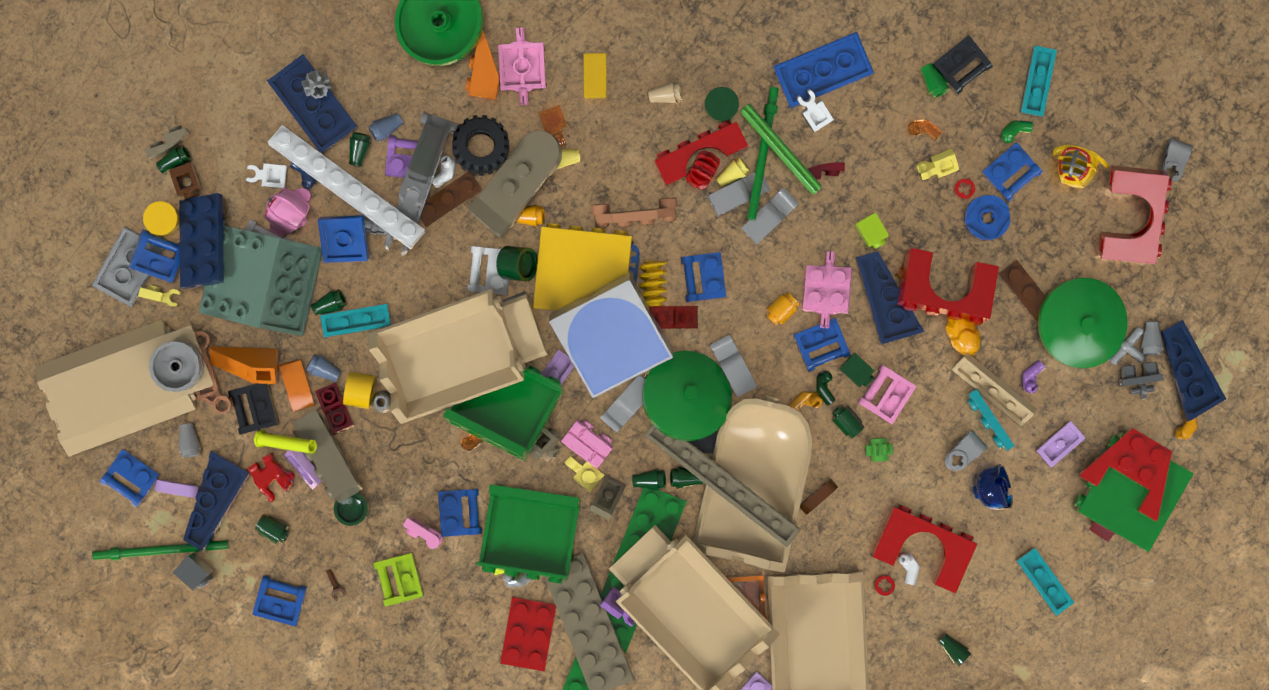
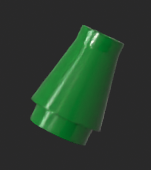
M932 63L920 69L929 95L932 94L933 98L940 97L950 90L948 81Z

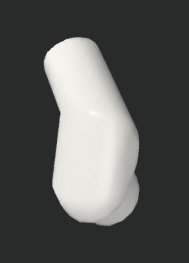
M448 155L440 159V173L433 178L432 183L436 188L454 176L456 164L454 159Z
M905 552L899 556V563L907 571L904 583L916 585L920 565L912 554Z

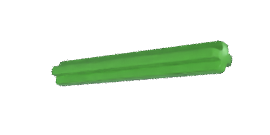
M751 104L743 107L741 114L810 193L816 194L822 187L816 178Z

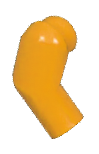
M1197 417L1191 421L1186 420L1182 427H1177L1175 436L1178 439H1189L1197 430Z

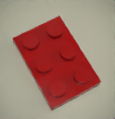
M512 596L500 664L545 672L556 611L555 604Z

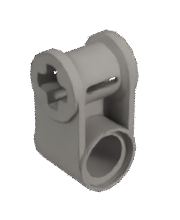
M1174 138L1168 140L1159 170L1166 171V169L1172 167V172L1175 173L1174 176L1169 177L1172 178V182L1178 181L1181 178L1193 146Z
M971 430L945 456V465L953 471L962 470L981 455L988 446ZM952 456H960V466L952 465Z

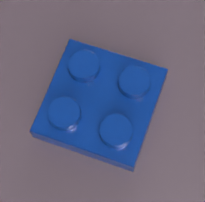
M364 215L319 217L318 227L323 263L368 261L369 251Z

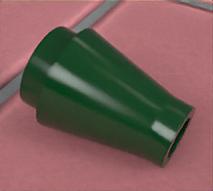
M353 132L352 137H350L348 164L362 167L363 160L372 143L370 135Z
M175 145L161 160L156 162L159 171L164 174L170 169L188 164L191 160V155L184 145Z
M332 289L318 301L311 304L313 313L319 316L342 310L347 303L340 289Z
M677 466L676 469H671L670 471L671 487L679 489L703 485V481L686 468Z
M657 468L633 474V488L659 491L661 488H666L665 471Z
M948 634L938 642L952 663H956L959 667L972 654L968 651L969 648Z

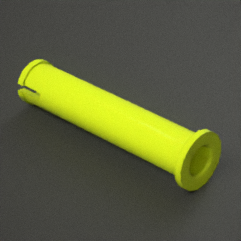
M258 430L254 436V444L259 448L267 446L314 454L317 449V443L312 439L266 433L264 430Z

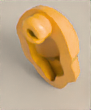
M948 318L945 329L953 348L962 355L969 353L971 356H974L978 352L981 343L980 332L976 324L969 323V320L961 318V320Z

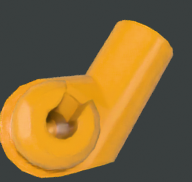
M802 391L788 405L797 411L803 405L818 408L822 405V398L816 392Z

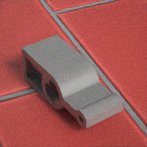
M755 173L707 196L717 217L750 201ZM764 177L760 195L770 191Z
M783 187L757 212L756 220H749L741 229L757 245L799 203Z
M730 335L710 345L737 397L757 387Z
M638 375L600 417L616 433L643 405L642 388L645 379L641 375Z

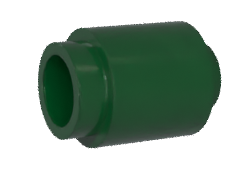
M840 405L832 412L834 417L831 420L845 436H849L852 439L864 429L863 421L849 405L845 407Z
M263 514L255 526V530L259 532L260 536L275 545H278L280 542L284 544L290 535L288 531L289 526L271 515Z

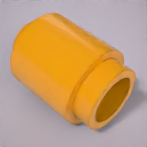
M786 292L784 295L781 294L766 309L769 312L766 316L775 325L778 323L783 325L797 311L796 308L800 304L791 294Z

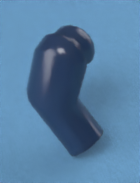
M291 162L290 168L301 173L303 180L301 185L305 189H311L316 183V179Z

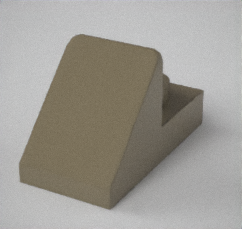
M606 475L589 510L610 520L626 484Z

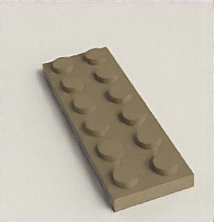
M585 553L572 558L568 581L562 580V584L548 582L549 578L545 577V580L589 690H612L634 681L635 678L608 611L600 606L603 598Z

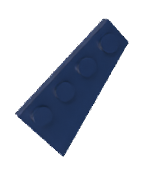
M1178 321L1161 331L1187 421H1191L1226 400V397L1184 321Z

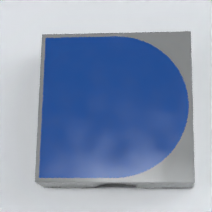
M631 273L601 287L594 294L578 299L550 314L549 323L592 398L673 358V348L659 323L649 312L646 300Z

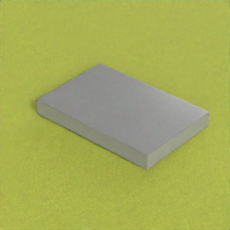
M124 226L92 286L133 307L139 297L140 287L144 288L150 275L129 268L140 234ZM147 243L145 249L161 255L164 251V248Z

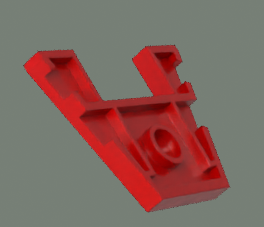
M1131 428L1078 476L1098 487L1109 467L1113 468L1149 490L1137 511L1157 521L1172 451Z

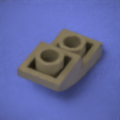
M181 125L168 129L169 133L164 134L165 144H163V141H158L150 144V148L145 150L147 159L153 160L168 153L175 145H180L190 134L189 129L182 128Z

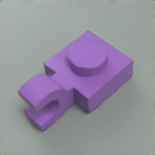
M613 586L600 606L617 619L622 615L625 623L633 626L635 621L616 602L622 594Z

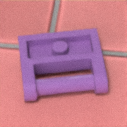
M389 135L385 176L405 177L412 156L395 154V148L415 149L418 140L400 139Z

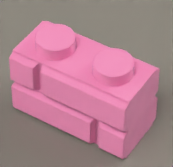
M577 419L561 442L597 469L614 446L610 444L613 440L604 433L596 434L592 431L594 426L585 419L582 422Z

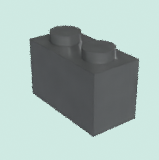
M194 552L181 562L173 571V574L194 591L197 588L202 589L214 578L211 574L215 569Z

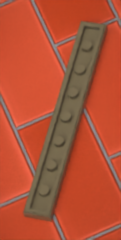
M653 424L644 434L646 438L784 546L788 547L801 531V528L689 441L670 438L660 432Z

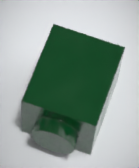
M855 352L838 368L859 388L862 385L866 387L874 379L872 374L875 370Z

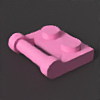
M881 364L877 377L864 397H860L857 403L890 424H893L916 386ZM888 376L893 380L877 406H875L871 401Z
M412 515L403 524L407 528L405 530L407 534L416 539L419 536L425 539L427 546L431 549L437 548L443 541L441 533Z

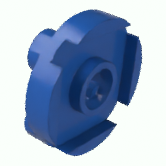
M983 195L970 202L965 211L964 222L968 231L976 238L993 240L1002 236L1007 231L1011 217L1007 204L1001 198L994 195ZM991 212V218L994 220L992 223L987 222L985 224L982 214Z

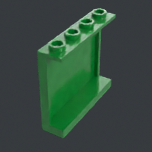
M529 366V368L523 371V381L453 405L451 410L446 409L443 418L451 425L525 462L560 400L564 389L560 385L561 381L555 377L549 376L546 378L540 375V370Z
M1125 433L1114 434L1108 446L1110 447ZM1170 460L1157 521L1137 511L1149 490L1111 467L1107 469L1098 487L1088 481L1086 482L1088 487L1084 494L1081 493L1074 503L1077 507L1074 511L1133 543L1141 550L1150 552L1194 473Z
M490 484L488 492L490 500L479 562L476 565L482 567V572L495 573V570H502L504 575L517 577L518 573L527 574L526 578L532 580H540V577L549 578L548 582L562 584V580L568 581L581 499Z

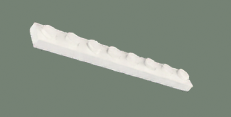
M283 125L269 139V146L409 249H412L425 233V229Z

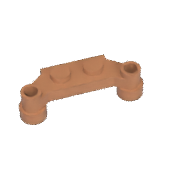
M677 197L659 199V208L610 213L609 204L591 205L592 215H594L595 228L609 227V223H618V226H630L631 221H640V224H652L654 219L663 218V222L676 221L675 207H677Z
M197 331L195 335L213 381V386L195 392L198 401L204 400L212 405L213 409L219 414L227 413L232 408V401L229 397L220 393L207 354V348L211 341L210 336L205 331ZM201 336L205 337L204 344L199 342ZM222 400L227 403L225 409L221 407Z

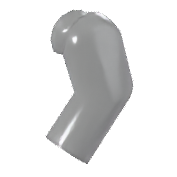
M520 574L517 577L504 575L502 578L506 583L505 585L509 588L522 587L532 581V579L526 578L527 574Z

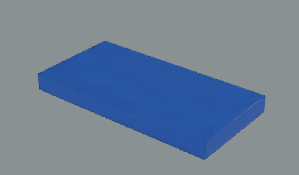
M857 32L773 66L790 109L800 105L797 100L798 95L803 101H807L810 98L807 92L808 89L817 98L874 74Z

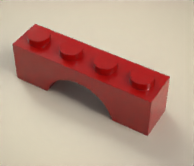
M728 120L718 125L719 130L713 133L707 130L697 135L699 139L692 143L690 140H686L678 144V149L671 153L668 149L657 154L658 159L654 160L665 185L667 186L686 177V167L690 157L701 149H716L728 157L747 148L748 144L737 121L731 123Z

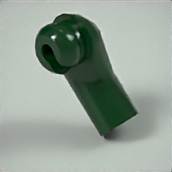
M824 371L823 373L820 372L816 377V391L828 406L836 399L828 389V383L833 378L832 374L829 371Z

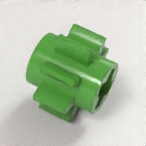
M887 438L870 439L871 445H865L866 456H871L872 462L889 461L888 455L894 454L893 443H887Z

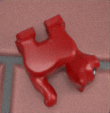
M270 453L262 458L265 464L263 469H260L256 462L248 468V471L253 476L254 483L262 494L267 496L269 502H273L275 495L268 487L277 480L278 485L283 490H290L289 488L293 485L295 475L292 471L283 470L281 465L275 461L274 454Z

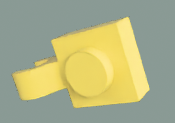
M952 149L932 156V162L922 161L916 164L922 180L929 179L935 174L938 178H941L959 170L957 159Z
M149 284L147 288L140 287L139 297L164 302L173 307L179 304L171 300L173 294L181 295L179 290L172 289L167 293L160 292L161 287Z
M571 455L565 461V464L576 472L573 479L589 492L594 489L604 476L601 471L587 461L581 465Z

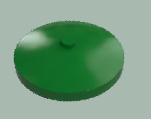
M400 0L395 13V32L402 48L417 61L431 66L450 65L466 57L477 45L484 27V12L480 0Z
M1080 277L1060 283L1048 293L1039 310L1038 332L1043 346L1054 359L1070 367L1091 368L1105 363L1120 349L1127 332V312L1122 299L1112 287L1097 279Z
M678 351L673 353V358L649 370L643 383L642 402L649 420L660 432L676 440L696 441L710 436L726 421L727 413L732 405V390L723 369L714 360L698 352Z

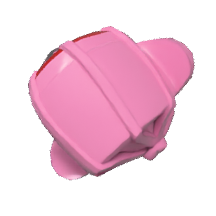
M283 188L280 192L268 198L264 217L270 223V231L283 238L286 233L292 234L300 226H305L308 222L306 217L310 208L308 202L311 198V193L308 189L299 188L291 191Z

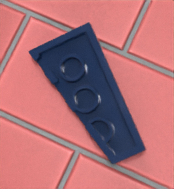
M876 251L856 257L880 344L925 332L913 311L905 310L904 306L897 305L900 288L893 279L879 252Z
M210 451L209 462L204 470L203 481L195 499V507L193 512H191L183 538L185 542L202 552L205 551L249 478L250 473L214 451Z

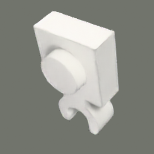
M808 89L807 92L810 98L807 101H803L798 95L797 100L802 106L807 107L802 113L813 131L816 132L834 119L822 100L814 102L815 95Z
M264 164L263 170L254 165L247 166V169L255 170L256 175L254 178H246V181L255 183L262 180L261 186L285 188L287 166Z

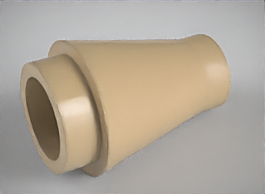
M671 81L648 90L651 103H677L679 100H683L680 82L675 83Z

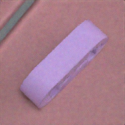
M156 479L155 491L192 498H196L199 488L197 485Z

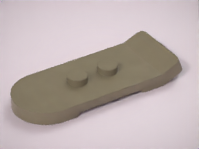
M533 131L527 134L481 194L469 205L470 214L495 236L502 237L512 228L539 188L558 168L562 159V147L558 139L545 131Z

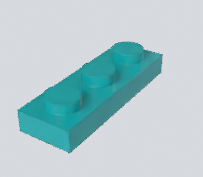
M1036 45L1033 47L1020 113L1044 117L1057 53L1056 49Z
M388 304L320 315L324 338L391 325Z
M973 389L968 392V404L974 412L976 410L979 411L982 416L979 420L985 429L992 430L995 435L992 439L998 448L1001 449L1003 447L1004 450L1008 451L1015 445L978 390Z
M1035 547L1016 560L1055 616L1075 603Z

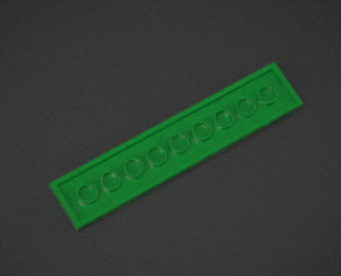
M643 488L613 564L654 525L671 541L687 501L661 490ZM611 571L601 592L603 600L613 586L619 591L624 587L623 583ZM609 613L626 654L637 624L635 622L633 626H629L625 623L622 615L617 619ZM576 657L562 690H589Z

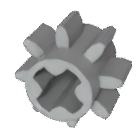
M318 70L307 73L306 80L302 81L306 96L312 95L315 99L326 96L327 89L332 88L327 73L321 74Z

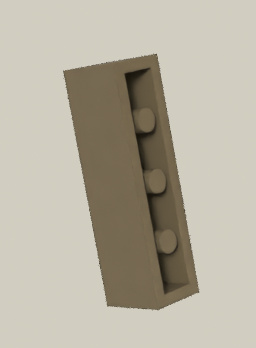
M314 409L292 423L296 429L293 431L296 438L316 441L317 449L315 453L304 454L310 462L313 461L316 465L314 472L320 481L324 480L327 486L324 490L330 499L334 498L341 503L363 489L321 413Z

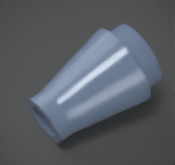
M396 112L393 115L372 121L368 128L377 142L380 140L384 141L399 126L403 125V121Z
M314 354L306 368L310 375L334 382L337 381L341 373L340 369L322 355L317 356Z

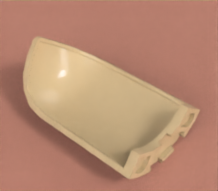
M766 396L765 400L757 398L743 399L727 413L726 421L720 427L712 460L796 525L811 460L812 436L809 424L799 411L790 406L779 404L780 399ZM706 485L693 543L705 555L729 560L735 559L767 570L785 572L791 543L788 547L784 546Z

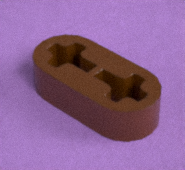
M831 478L828 479L800 504V509L807 515L830 496L838 486Z

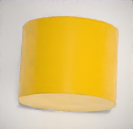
M163 201L153 202L144 211V225L149 232L155 235H172L180 227L179 210L171 203Z
M349 371L344 390L343 405L370 409L376 376Z

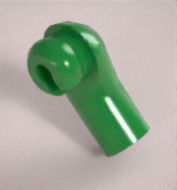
M1011 121L1002 130V140L1006 143H1011L1019 132L1032 133L1033 122Z

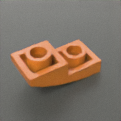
M297 359L278 365L292 411L313 406L314 401L301 360Z

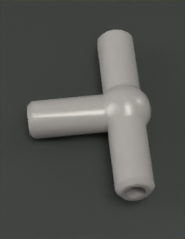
M1138 326L1123 341L1120 349L1109 361L1117 365L1128 352L1138 362H1144L1146 356L1133 346L1142 336L1144 330Z

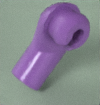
M1037 360L1022 374V387L1028 393H1035L1038 389L1036 376L1045 369L1040 360Z

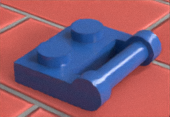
M1016 142L985 168L982 173L1003 198L1010 202L1014 198V194L1035 176L1039 177L1043 171ZM1026 164L1030 170L1006 189L1003 183Z
M142 229L129 268L173 283L180 265V242L177 244ZM150 243L174 252L173 259L145 249L146 244Z
M721 252L680 257L681 264L684 265L687 288L686 302L726 297ZM694 262H699L703 289V293L696 294L692 264Z
M836 318L830 320V328H820V324L793 334L808 372L843 356L846 358L851 356ZM838 341L840 348L813 359L810 358V352Z
M122 449L101 478L100 483L104 486H110L130 500L131 504L137 508L161 474L127 450ZM115 473H118L141 490L136 494L112 477Z
M478 488L438 491L441 537L482 534V527H479ZM462 497H468L470 527L464 528Z
M263 575L252 615L296 627L307 587L300 585V587L272 580L270 576ZM267 588L296 595V602L266 594Z

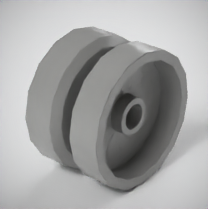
M172 341L162 344L154 351L150 358L149 370L156 385L166 391L178 392L191 389L198 384L203 376L205 365L203 356L195 346L187 342ZM174 362H177L180 365L179 370H174V368L176 367Z

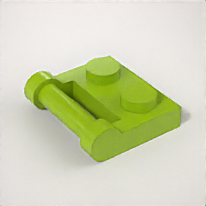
M412 552L373 562L374 569L378 571L385 598L383 599L384 606L424 596ZM391 565L399 596L394 597L386 567Z

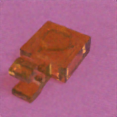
M560 105L538 112L545 132L553 133V136L560 142L561 147L565 146L566 142L561 129L567 128Z

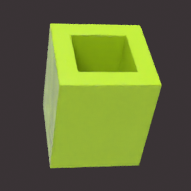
M876 212L854 224L868 248L873 246L876 249L887 243L885 238L889 234Z

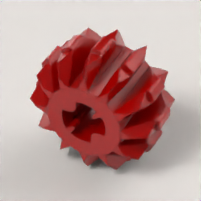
M701 151L687 173L686 181L695 188L705 189L716 173L720 159L711 152Z

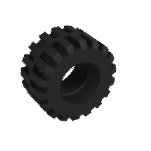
M474 115L470 120L468 118L464 119V123L459 124L456 132L454 131L452 141L453 156H455L457 164L461 165V169L464 171L468 170L469 174L479 173V176H484V173L492 174L493 170H499L502 163L507 159L509 152L508 134L503 129L504 126L501 123L498 124L495 118L488 119L487 115H482V117ZM478 134L487 135L494 142L493 151L483 157L475 156L467 149L468 140Z

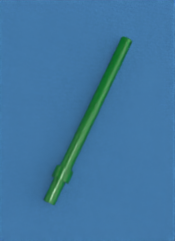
M770 87L768 102L765 104L763 114H765L764 120L771 128L774 116H777L778 110L776 103L779 88ZM762 137L747 215L749 220H756L769 148L768 143Z
M211 541L205 551L229 549V541ZM189 543L124 549L110 547V550L92 551V559H111V561H116L125 557L200 552V550Z

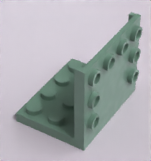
M223 225L224 283L204 286L198 313L261 329L303 336L322 249Z

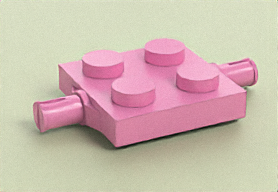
M521 27V37L519 28H515L516 42L498 45L500 90L519 92V105H523V96L525 105H529L528 91L546 88L544 43L525 41V28Z
M830 251L826 252L825 265L806 266L803 311L820 314V328H830V315L837 313L849 314L852 268L834 265L836 252L833 251L831 253Z

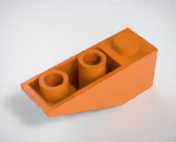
M483 30L475 46V56L471 55L469 69H473L472 77L467 78L466 91H469L470 97L497 101L500 76Z
M209 347L211 365L251 383L276 384L279 368L278 349Z

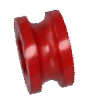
M961 179L955 185V193L962 199H968L975 193V184L970 179ZM963 182L966 185H971V190H968L970 194L965 195L964 192H959L958 188H961L960 184Z
M880 575L876 578L874 587L880 595L887 596L895 590V582L888 575ZM886 579L887 583H891L890 589L887 587V591H883L881 587H878L879 582L882 583L881 580Z

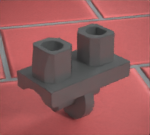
M1156 362L1143 363L1144 376L1136 375L1135 365L1122 366V379H1119V386L1138 384V387L1131 388V394H1139L1141 400L1147 399L1148 392L1155 391L1154 385L1146 386L1145 383L1164 381L1163 374L1159 373Z

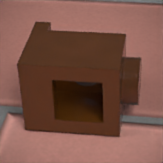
M193 163L169 170L177 196H184L185 199L198 195L197 191L202 188ZM190 178L191 185L186 187L184 180Z

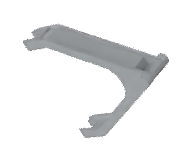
M423 112L420 121L425 125L399 192V203L396 208L416 224L419 222L449 133L454 134L458 123ZM389 233L384 244L387 251H389L391 242L396 240ZM404 245L400 255L407 254L409 248Z

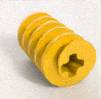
M644 261L645 264L639 266V269L645 271V273L639 275L640 279L645 280V282L639 284L640 288L645 289L641 293L646 300L647 306H664L661 303L667 301V297L661 296V293L667 292V288L661 287V284L667 283V279L662 278L661 275L666 274L667 270L662 269L661 266L666 265L667 261Z

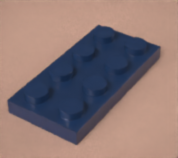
M302 54L267 80V82L318 151L323 154L357 129L358 126L330 89H327V95L322 98L315 99L312 95L306 96L302 81L306 80L307 73L316 70L305 55Z
M214 193L179 200L180 288L191 289L224 283L223 195Z

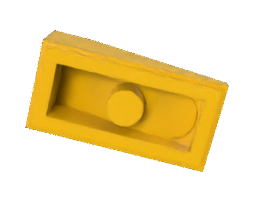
M584 53V99H607L606 53Z

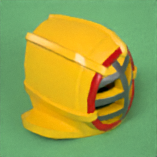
M1063 145L1053 150V156L1059 155L1058 170L1060 181L1071 187L1084 189L1098 173L1100 164L1107 170L1109 168V165L1102 157L1086 148Z

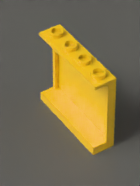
M547 223L546 227H541L533 308L556 311L578 299L594 294L601 287L628 274L632 236H627V231L614 230V234H606L605 229L592 228L591 232L582 231L583 227L571 225H569V230L560 229V224Z

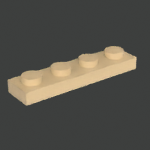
M966 353L952 368V371L974 389H977L979 393L1021 427L1037 411L1034 406L969 353Z

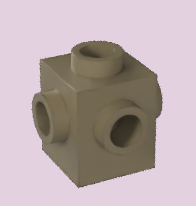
M544 427L530 453L537 460L543 458L548 462L550 459H554L561 451L562 445L558 440L560 436L553 429L547 430Z

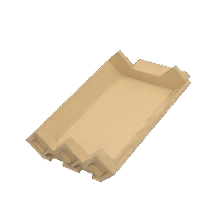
M492 289L369 333V351L379 362L380 381L390 393V411L400 424L524 380L523 371L526 369L525 363L548 355L527 295L524 294L503 302L501 297L496 296Z
M162 319L35 366L38 386L45 394L47 410L51 420H54L59 432L57 434L59 442L68 457L196 410L194 400L197 399L195 392L213 386L204 357L203 376L198 384L188 390L172 392L162 389L156 385L149 370L152 354L164 343L172 341L187 342L195 346L203 356L191 325L172 331L170 326L166 327ZM174 362V364L176 365L174 370H179L180 365L177 362Z
M654 525L609 568L624 585L619 591L622 595L616 600L618 605L699 690H724L733 678L746 670L752 661L768 649L780 635L687 535L679 541L677 538L670 541Z
M840 571L837 573L819 572L767 576L769 623L780 634L770 646L772 690H869L863 572Z

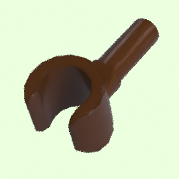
M331 569L327 570L326 573L333 588L332 598L338 601L335 595L336 591H341L345 598V588L338 585Z

